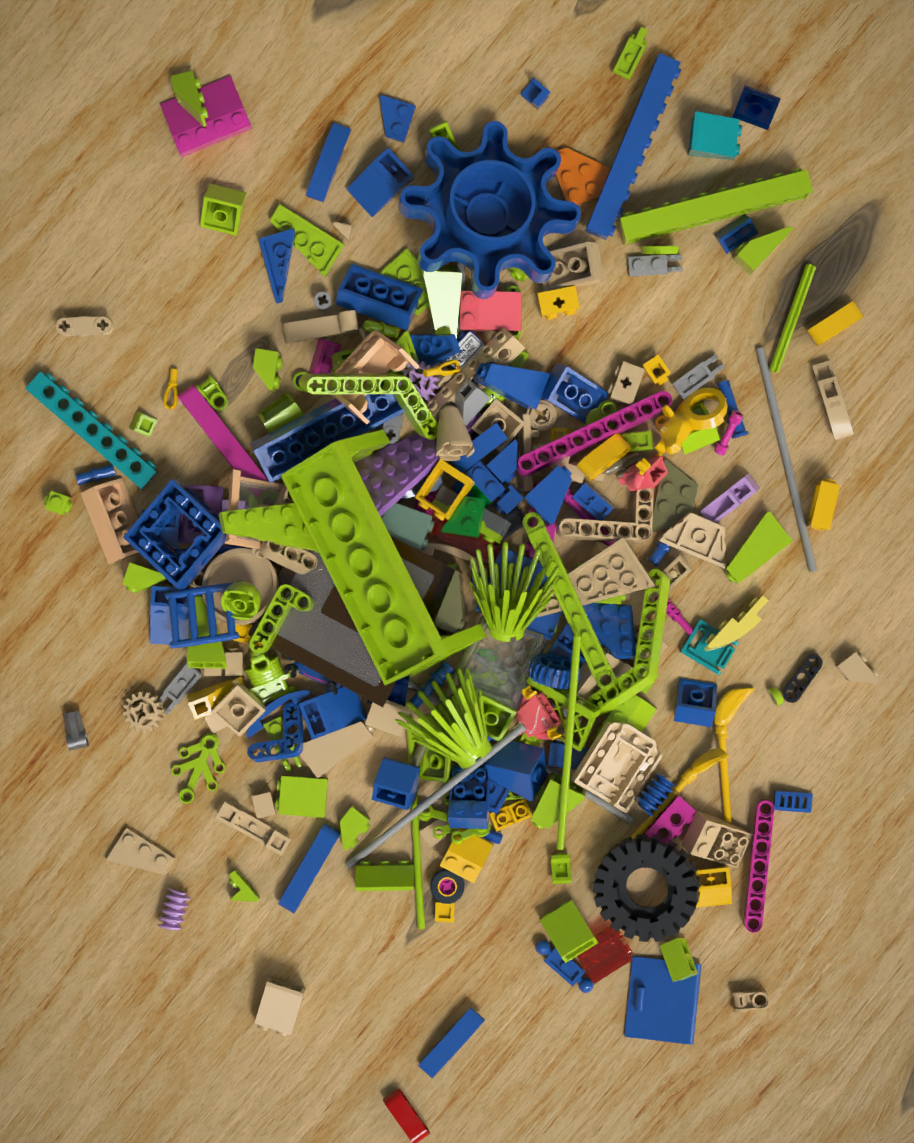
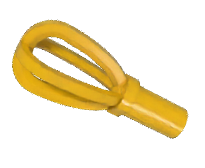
M452 359L439 366L424 369L423 375L425 377L433 375L450 376L459 372L461 366L458 360ZM448 365L456 366L454 370H442L441 368Z
M177 369L170 370L168 386L163 397V405L169 410H173L177 406ZM172 387L174 390V400L172 406H168V394Z

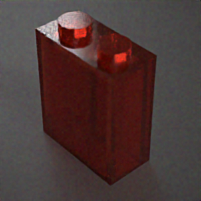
M610 926L595 935L598 944L577 956L593 984L633 960L631 955L634 953L628 944L624 945L621 941L623 935L620 930L616 932Z

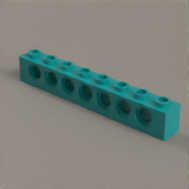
M40 371L25 389L140 489L144 490L158 474L155 470L157 466L149 459L145 462L141 458V452L135 447L130 449L126 445L128 442L120 434L116 437L112 433L113 428L106 422L101 424L97 420L99 416L91 409L86 411L83 408L84 403L77 397L71 398L68 395L70 391L62 384L57 386L52 375L48 372L44 374ZM48 387L54 388V394L51 397L45 395V390ZM63 399H67L69 402V406L66 409H61L59 406ZM77 412L83 413V419L80 422L74 420V415ZM96 424L98 431L91 435L88 428L90 425ZM105 437L112 438L111 446L105 447L103 445ZM121 449H125L127 452V456L123 460L117 457V453ZM134 462L141 463V470L139 472H133L132 464Z

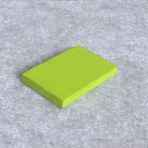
M406 248L379 274L423 289L415 312L416 316H418L428 307V302L418 261Z

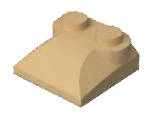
M237 683L231 687L230 691L211 712L240 737L266 711V707L244 685Z

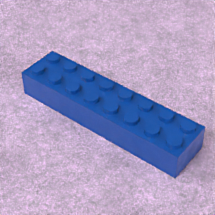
M384 380L381 382L380 387L384 385ZM367 394L364 397L368 401V405L362 415L369 421L368 424L356 417L335 398L250 443V446L267 479L271 483L281 478L283 473L331 443L362 435L402 414L404 411L394 394Z

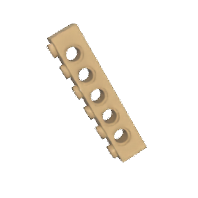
M505 327L426 404L437 424L439 423L440 410L446 405H455V392L467 378L482 390L485 388V386L474 381L476 370L480 363L508 366L525 349Z

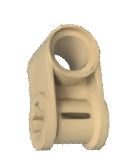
M761 989L731 992V995L734 996L735 1005L733 1012L764 1009L769 1004L767 993ZM757 995H764L765 1001L758 1004L755 1002V997Z

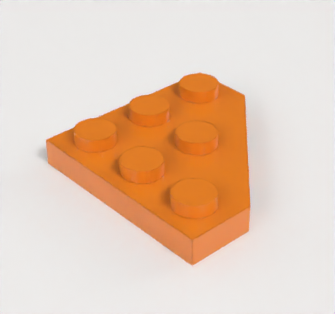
M569 148L558 150L557 152L561 156V163L556 177L564 200L580 205L599 198L611 168Z

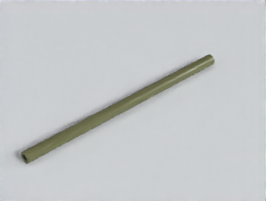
M482 614L478 624H481L485 631L487 623ZM480 641L466 647L451 677L456 689L460 683L457 670L460 668L464 675ZM448 684L444 695L447 700L451 701L453 693ZM419 744L409 764L419 766L427 747Z

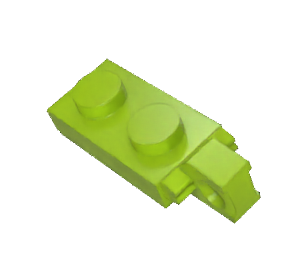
M641 27L637 36L632 34L629 37L612 73L630 81L647 47L648 41L644 40L648 32L647 29Z

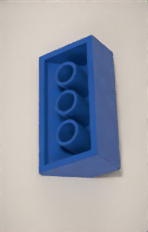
M351 264L338 289L336 305L349 310H355L357 313L408 330L414 318L423 289Z

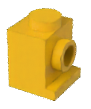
M659 354L641 366V368L645 369L644 372L653 385L658 383L660 386L669 380L667 376L671 372ZM658 369L659 375H654L653 370Z

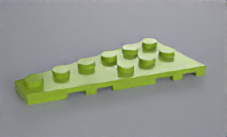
M295 503L219 513L223 533L256 538L259 541H270L278 545L308 549L319 553Z

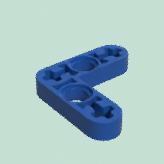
M290 702L283 709L284 739L259 742L249 746L247 754L252 761L259 763L292 758L302 753L303 715L298 704ZM293 709H295L296 711L293 712V717H292V715L290 714V712H292ZM296 725L298 727L297 731L290 734V727ZM291 739H294V743H295L296 746H297V747H294V750H293V751L290 749V748L293 747V741H292ZM274 746L280 747L277 754H271V749ZM259 749L260 752L255 756L254 753Z

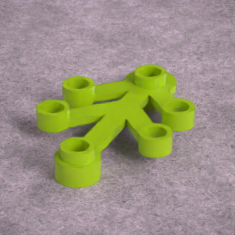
M213 733L203 735L200 743L188 748L182 747L179 750V756L183 759L188 758L192 753L202 750L199 758L182 765H174L171 769V773L174 776H180L183 772L194 768L187 787L179 793V799L184 804H189L194 800V788L201 772L204 774L207 782L206 787L209 791H215L218 788V782L214 780L206 761L209 753L215 764L214 771L221 774L226 770V765L221 762L217 752L219 739ZM208 739L213 740L212 746L206 744ZM183 749L188 751L187 756H182L181 751ZM218 764L223 765L222 771L216 769ZM175 767L180 768L181 772L179 774L174 773ZM210 782L216 784L215 789L209 787ZM185 792H189L191 794L190 799L184 798Z
M447 793L444 796V803L449 806L447 798H450V793ZM431 805L426 808L429 812H421L418 815L422 821H429L435 818L449 822L448 813L434 810ZM489 823L488 829L469 828L462 833L455 831L451 835V841L454 844H460L463 840L473 835L484 837L489 834L491 825ZM449 824L443 827L436 826L433 829V836L436 839H441L444 835L459 828H450ZM439 830V831H441L442 833H441V834H436L435 832ZM459 836L460 839L456 840L454 839V837Z

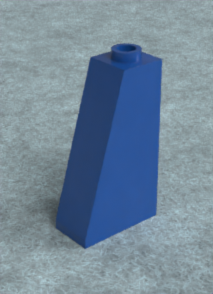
M480 363L476 370L474 381L525 409L537 410L550 374L497 364Z

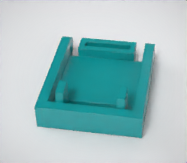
M699 619L680 652L720 676L721 672L715 669V667L719 666L724 669L736 649L728 644L715 650L706 651L704 649L707 645L705 641L712 634L716 635L719 630ZM700 630L704 635L694 649L689 644L697 631ZM735 641L732 644L738 646L739 642Z

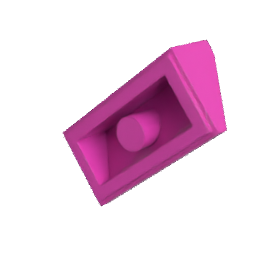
M318 339L308 374L332 373L333 362L331 356L339 352L341 345L325 339Z

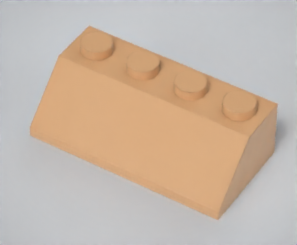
M120 478L103 483L82 492L81 496L108 564L139 554L123 538L138 520L123 479Z

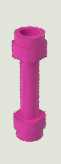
M733 410L730 415L727 429L721 441H718L714 451L717 454L723 456L728 450V442L736 426L742 421L743 414L741 412Z

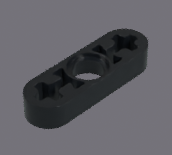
M810 654L805 658L782 691V697L785 701L794 703L799 700L822 667L823 662L820 656ZM817 658L816 663L818 666H813L810 671H813L812 675L808 671L803 670L804 666L806 668L810 666L809 659ZM800 673H805L808 677L805 684H800L797 681V676ZM794 681V683L797 686L802 687V689L800 691L797 688L794 692L796 697H791L790 699H788V694L786 692L787 690H793L795 686H792L791 684Z

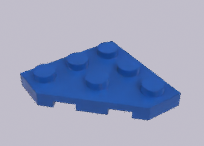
M606 603L583 605L600 644L607 647L611 651L610 654L616 659L634 660L636 647L632 605Z

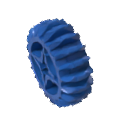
M550 653L538 654L532 657L528 667V674L534 682H538L539 685H545V687H551L552 689L569 688L571 659ZM579 668V671H578V681H579V679H580V674H581V673H580V670H581L580 668Z

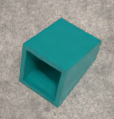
M695 111L691 122L688 156L734 160L736 155L739 156L740 144H737V137H741L742 125H739V119Z

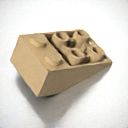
M697 811L681 845L691 855L737 868L753 834L713 815Z

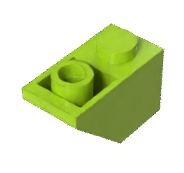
M353 805L340 820L342 845L345 851L348 848L353 849L359 841L356 839L360 833L364 834L371 826L368 824L370 819Z

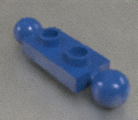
M541 939L536 942L535 949L537 953L547 955L544 962L572 987L577 982L581 992L589 993L592 991L593 981L590 978L582 977L585 971L573 960L565 963L556 948L550 949V943L547 940Z

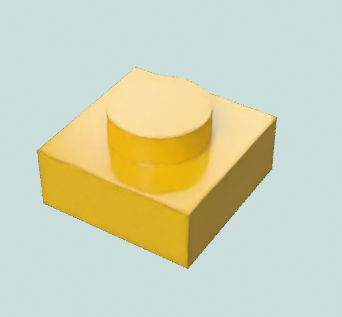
M436 902L435 922L454 923L455 903L443 904Z

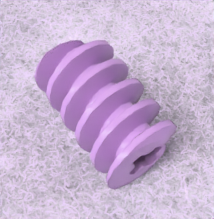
M168 888L172 892V894L166 895L170 902H164L168 909H162L166 916L159 917L164 923L157 925L168 930H181L182 926L178 923H182L184 919L180 915L186 914V911L182 908L188 907V903L185 901L190 900L191 897L181 890Z

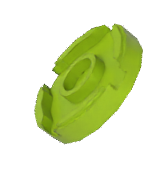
M641 246V253L678 254L679 246Z

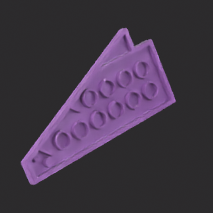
M480 412L466 426L469 435L474 432L472 429L473 425L483 415ZM417 433L396 444H390L385 449L354 463L380 517L435 468L440 460L439 455L436 456L437 438L430 440Z

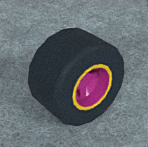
M444 868L433 875L430 890L432 896L437 901L443 904H451L462 897L465 883L462 877Z

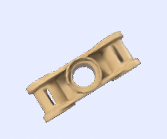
M104 316L60 318L56 323L58 333L66 337L109 335L114 327L112 321ZM103 321H105V323L108 324V327H105V330L99 327L103 324ZM65 323L70 326V328L66 329V332L61 329V326H65Z

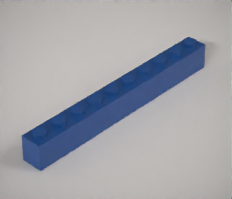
M661 53L658 54L585 232L604 240L608 236H613L616 226L613 225L615 219H620L623 212L621 205L623 201L627 202L631 192L628 190L630 183L634 184L638 173H635L637 166L641 167L645 156L642 155L644 149H649L652 142L650 135L652 131L656 132L660 122L657 120L659 113L663 114L667 106L664 103L666 96L670 97L674 86L671 85L673 79L677 80L681 69L678 68L680 61Z

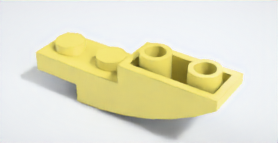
M761 596L759 599L755 597L748 605L750 609L746 613L743 611L736 618L738 622L733 618L729 621L724 620L718 627L720 631L716 635L712 634L705 641L707 645L704 649L710 651L724 647L748 633L762 620L757 613L769 600L764 596Z

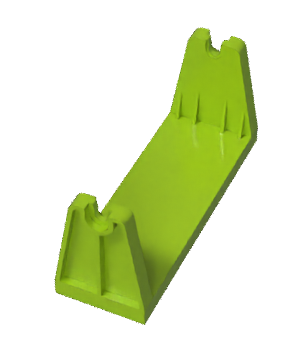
M383 429L333 442L283 473L281 477L384 685H388L465 649L467 646L486 638L487 635L481 624L453 635H439L354 464L370 456L372 451L383 448L390 443Z

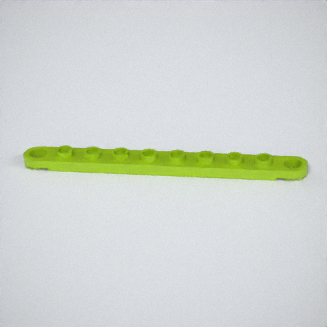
M534 512L528 513L523 518V526L534 550L536 551L538 548L541 550L539 561L542 567H544L548 557L552 556L553 558L546 572L547 578H549L554 568L559 566L554 578L557 575L560 576L552 588L555 590L554 593L574 636H581L580 649L592 675L600 688L611 689L616 683V676L545 523L539 514ZM534 516L537 518L538 524L536 527L531 528L528 525V519ZM604 674H608L612 679L609 685H603L601 682V677Z

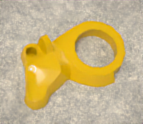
M715 388L698 389L687 396L675 412L667 405L662 407L663 415L658 417L655 423L667 453L675 454L680 451L682 443L691 431L711 429L724 422L723 417L727 413L728 405L725 396L720 390ZM713 399L719 402L717 409L710 414L696 415L692 412L694 405L702 400Z

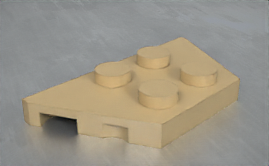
M688 512L658 538L660 542L724 569L726 568L725 527Z

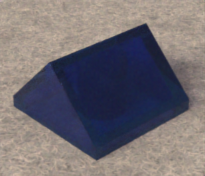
M744 85L732 118L768 130L781 98Z

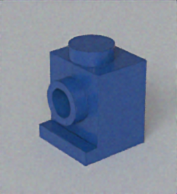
M512 485L508 487L510 490L508 493L503 491L497 497L499 501L494 507L500 514L505 512L507 515L524 499Z

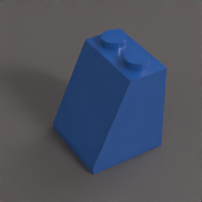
M558 465L524 498L549 526L554 524L572 481L570 477L572 473L565 466L561 468Z
M515 741L509 742L488 759L485 765L489 779L532 802L547 777L544 748Z

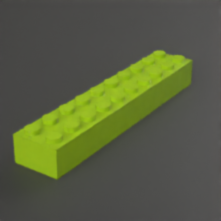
M802 168L791 170V173L788 175L779 173L772 175V178L769 180L764 178L753 180V183L750 185L740 183L735 185L733 189L721 188L711 195L708 192L698 194L692 200H690V197L679 199V202L676 204L667 202L660 204V207L657 209L652 207L641 209V212L638 214H634V212L625 213L618 222L623 244L627 245L809 198L813 193L808 170L802 171Z

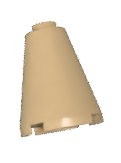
M446 405L440 410L436 456L439 455L440 459L444 461H457L463 455H466L467 458L474 453L473 442L459 409L454 407V405Z

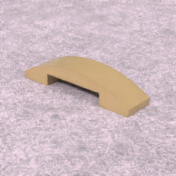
M427 544L425 551L421 550V552L433 556L436 549L471 561L472 557L477 571L480 573L478 560L455 547L443 544Z
M225 801L215 819L242 832L280 856L283 855L291 841L283 833Z

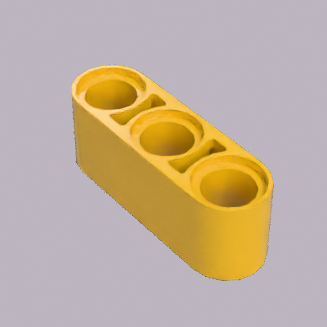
M852 301L807 330V332L818 347L864 316L855 302Z
M616 433L585 456L577 464V468L591 481L630 451L631 446L619 433Z

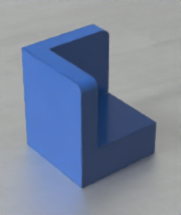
M532 78L530 84L521 93V96L538 110L550 96L551 92L535 78Z

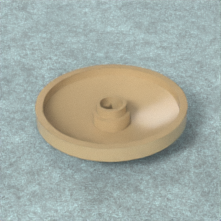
M232 549L222 553L212 561L204 574L202 587L222 583H235L237 581H245L254 585L261 596L258 613L249 620L235 619V625H246L264 616L279 588V580L274 566L267 558L261 559L256 557L252 553V549ZM224 591L213 593L215 616L227 623L226 612L221 605V597ZM203 594V599L206 604V595Z

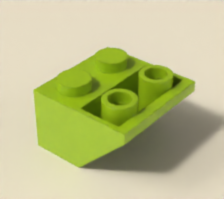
M256 348L253 369L272 393H275L276 389L280 387L281 378L278 376V371L282 370L284 359H282L277 351Z

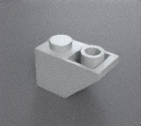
M468 378L455 392L454 407L459 409L466 426L487 403L490 397Z

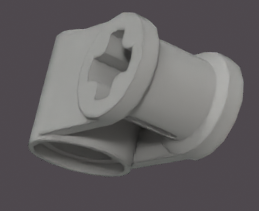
M404 412L382 424L386 435L392 432L394 436L392 440H389L390 443L388 445L396 444L399 441Z

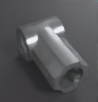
M80 711L63 714L67 731L66 742L69 751L89 747Z

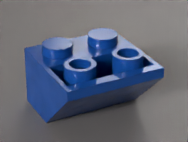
M383 757L374 782L372 800L408 810L416 799L420 767Z

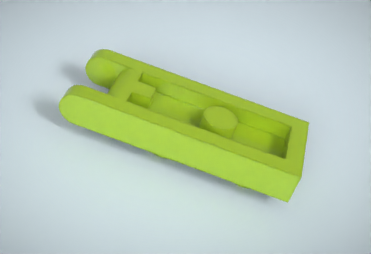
M290 672L265 685L249 687L247 689L265 704L296 691L297 687L296 685L287 686L285 679L290 677Z

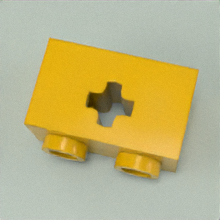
M575 286L537 293L541 318L546 317V320L555 319L557 314L565 313V316L574 315L580 309ZM556 299H559L560 302H564V304L561 305V308H558L557 305H553L554 303H556Z

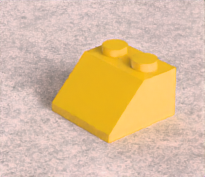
M459 828L457 831L462 833L467 829ZM476 835L463 840L460 844L451 842L440 866L474 883L494 843ZM455 836L454 839L459 840L460 837Z

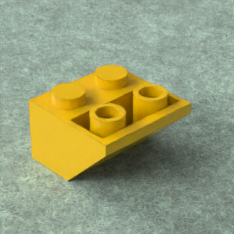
M729 866L697 868L696 877H700L701 886L699 888V902L696 907L732 904Z

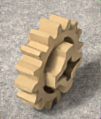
M140 691L126 699L129 704L123 705L127 711L122 714L127 715L128 718L125 722L130 721V729L136 727V732L142 730L143 733H146L148 730H155V726L161 725L158 720L164 719V716L160 715V713L165 711V709L160 708L162 701H156L157 695L151 697L150 691L146 694L144 691ZM142 700L140 704H135L136 701ZM152 719V721L149 724H145L147 720Z

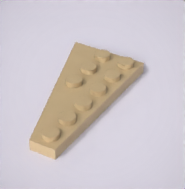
M624 537L568 574L582 605L655 586ZM553 593L550 597L552 598L551 601L537 617L563 611L555 593Z

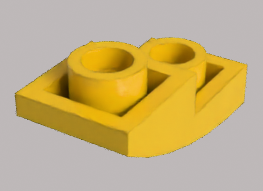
M526 799L500 808L498 814L494 812L489 813V819L496 832L532 816Z

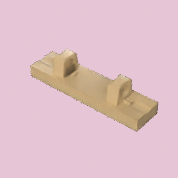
M530 414L518 415L525 422V425L517 433L518 460L521 456L532 451L531 438H539V430H531ZM521 463L524 469L531 468L529 463ZM540 471L529 476H521L518 473L519 492L532 491V477L541 476Z

